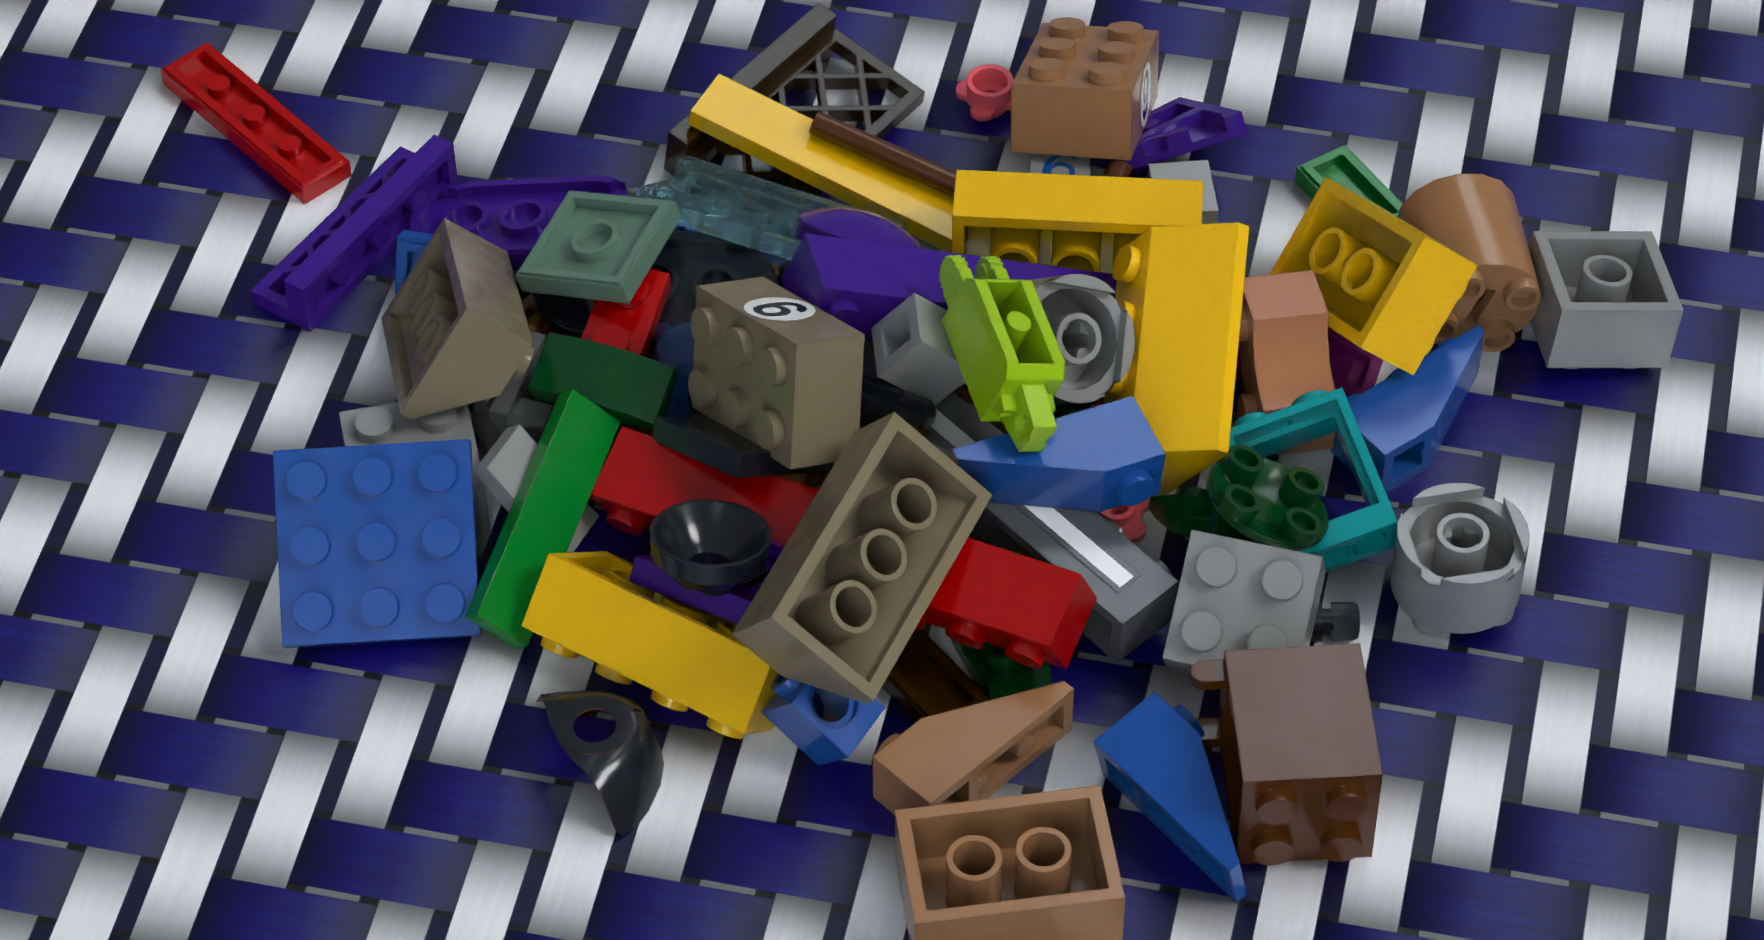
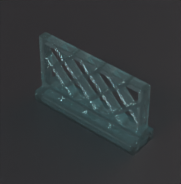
M691 156L678 158L674 178L627 189L626 196L676 201L682 216L677 225L790 261L801 242V239L795 236L799 213L818 208L851 207ZM886 218L906 230L907 224Z

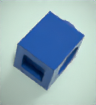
M778 674L771 685V688L776 693L761 712L818 766L849 758L886 707L876 698L873 702L865 704ZM814 692L820 696L823 702V718L819 717L814 709Z

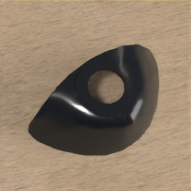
M581 690L541 694L536 701L544 702L550 725L560 745L570 758L587 773L601 793L615 831L621 836L630 833L649 811L660 788L664 768L661 746L643 709L634 699L612 692ZM603 710L610 713L615 719L616 728L613 734L604 741L596 743L586 742L579 739L574 733L573 724L576 718L585 711Z

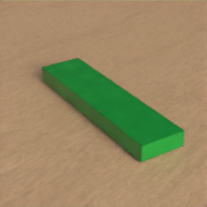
M574 389L561 391L465 615V618L513 648L527 647L533 632L521 625L549 553H567L621 423L616 417Z

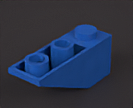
M1479 325L1457 338H1448L1440 343L1433 352L1424 357L1414 376L1397 368L1387 379L1362 394L1356 393L1347 397L1386 493L1428 469L1479 373L1485 332ZM1335 432L1334 446L1330 451L1352 471L1337 432Z

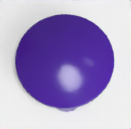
M831 207L799 213L798 216L799 221L795 236L801 240L806 233L912 248L919 247V242L903 228L870 211L852 207Z

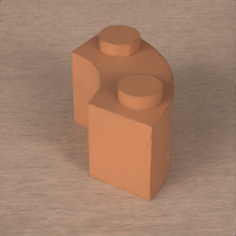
M1313 270L1245 277L1239 334V351L1245 394L1238 395V419L1250 413L1264 412L1270 414L1291 406L1292 402L1299 396L1311 391L1325 390L1328 393L1335 390L1329 359V312ZM1335 432L1274 455L1333 448Z

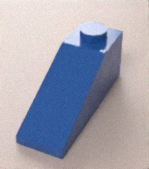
M1133 396L1056 418L1057 428L1053 436L1046 441L1047 446L1042 452H1018L1009 433L952 449L951 460L992 494L989 503L1102 512L1122 505L1134 506L1144 502L1151 496L1158 495L1165 461V452Z
M1154 691L1094 740L1102 774L1237 904L1247 894L1240 862L1201 740L1205 735L1204 730L1188 709L1182 705H1177L1173 709Z

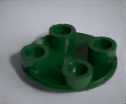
M1235 444L1229 448L1224 458L1212 466L1207 475V493L1217 512L1233 528L1258 543L1293 551L1305 550L1314 547L1322 541L1328 530V515L1320 498L1325 488L1324 483L1315 472L1308 468L1293 467L1289 469L1278 462L1262 457L1250 446Z

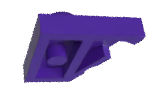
M1179 97L1151 111L1131 161H1123L1133 167L1130 174L1132 175L1148 168V164L1157 163L1239 138L1248 133L1242 111ZM1090 158V165L1106 169L1111 159Z

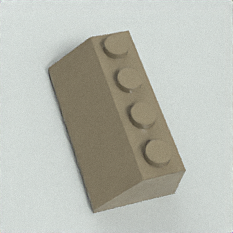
M443 218L381 318L400 414L410 419L500 396L511 378L518 380L523 376L534 355L532 337L508 252Z
M895 412L855 431L731 635L783 677L865 704L873 702L983 513L992 494Z

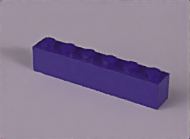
M805 233L781 280L784 289L864 333V341L873 342L871 328L913 293L946 310L948 309L943 295V288L940 287V275L938 274L945 256L962 255V257H965V261L968 262V268L971 269L974 278L975 266H977V260H980L981 256ZM1001 259V262L1004 263L1003 268H1006L1010 279L1031 280L1069 274H1085L1104 281L1116 292L1117 280L1113 278V274Z

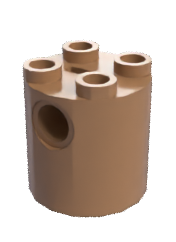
M1455 174L1433 180L1413 192L1400 207L1397 217L1478 265L1467 284L1463 296L1456 302L1435 338L1434 344H1440L1448 338H1457L1479 325L1485 330L1482 350L1486 352L1505 350L1514 343L1515 333L1522 330L1536 315L1542 299L1514 194L1501 180L1484 174Z

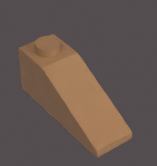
M1065 681L921 718L901 735L893 734L889 736L872 757L873 798L894 815V810L987 799L1072 730L1074 688Z

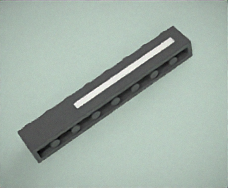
M864 341L863 375L895 386L877 377L873 342ZM903 391V396L907 397L910 394L906 391ZM952 392L934 406L937 410L936 418L929 432L924 437L951 459L952 449L1002 435L1003 433L990 422H981L974 404L966 403L955 392ZM860 415L859 429L876 420ZM988 502L969 535L972 539L1082 574L1097 596L1082 633L1116 663L1171 622L1178 580L1173 577L1170 569L1161 560L1154 557L1150 558L1131 542L1116 522L1109 518H1103L1097 512Z

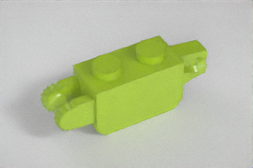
M962 255L945 256L938 274L940 275V287L943 288V295L948 309L941 321L980 421L1003 422L1018 452H1042L1047 446L1046 441L1053 436L1057 428L1053 412H1055L1053 397L1064 381L1065 360L1032 280L1010 279L1006 268H1003L1004 263L997 256L980 257V260H977V266H975V278L971 269L968 268V262L965 261V257H962Z

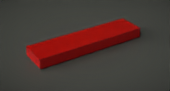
M208 42L160 69L163 84L303 204L310 202L352 176L350 161Z

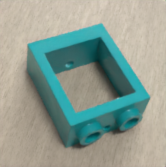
M1342 387L1328 393L1325 390L1305 393L1295 399L1291 406L1270 414L1264 412L1247 414L1237 419L1231 425L1229 448L1235 444L1250 446L1265 458L1337 432L1367 507L1329 520L1328 530L1322 541L1309 549L1298 550V552L1323 556L1326 572L1394 548L1398 523Z

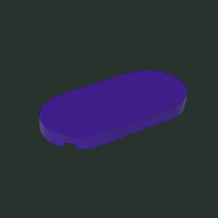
M600 175L469 181L455 184L442 190L443 198L431 205L428 199H426V202L423 201L410 215L406 230L434 234L443 218H446L506 250L512 270L519 271L569 190L632 197L640 196L635 190L634 192L627 190L625 182L613 177Z

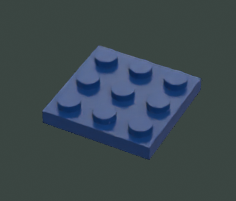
M470 439L273 451L282 647L297 648L482 636L481 627L465 618L479 585L472 445Z

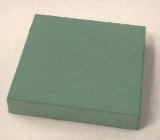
M569 190L515 275L522 292L629 304L682 217L676 201Z

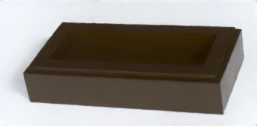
M917 629L914 630L882 686L885 692L915 723L924 717L991 700L923 630Z

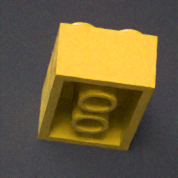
M1325 177L1269 275L1313 270L1329 312L1328 327L1363 350L1414 376L1422 360L1432 349L1435 338L1456 302L1463 296L1467 284L1478 265L1379 205Z

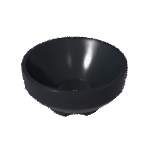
M712 499L685 501L661 511L652 521L649 543L651 546V556L654 563L667 576L675 580L682 589L699 591L707 596H721L732 592L734 587L751 579L765 566L771 549V529L767 521L757 512L734 502Z

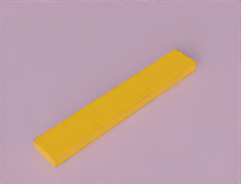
M721 74L717 75L691 109L688 125L858 209L876 213L900 226L910 235L945 252L952 253L953 197L810 134L809 131L813 119Z

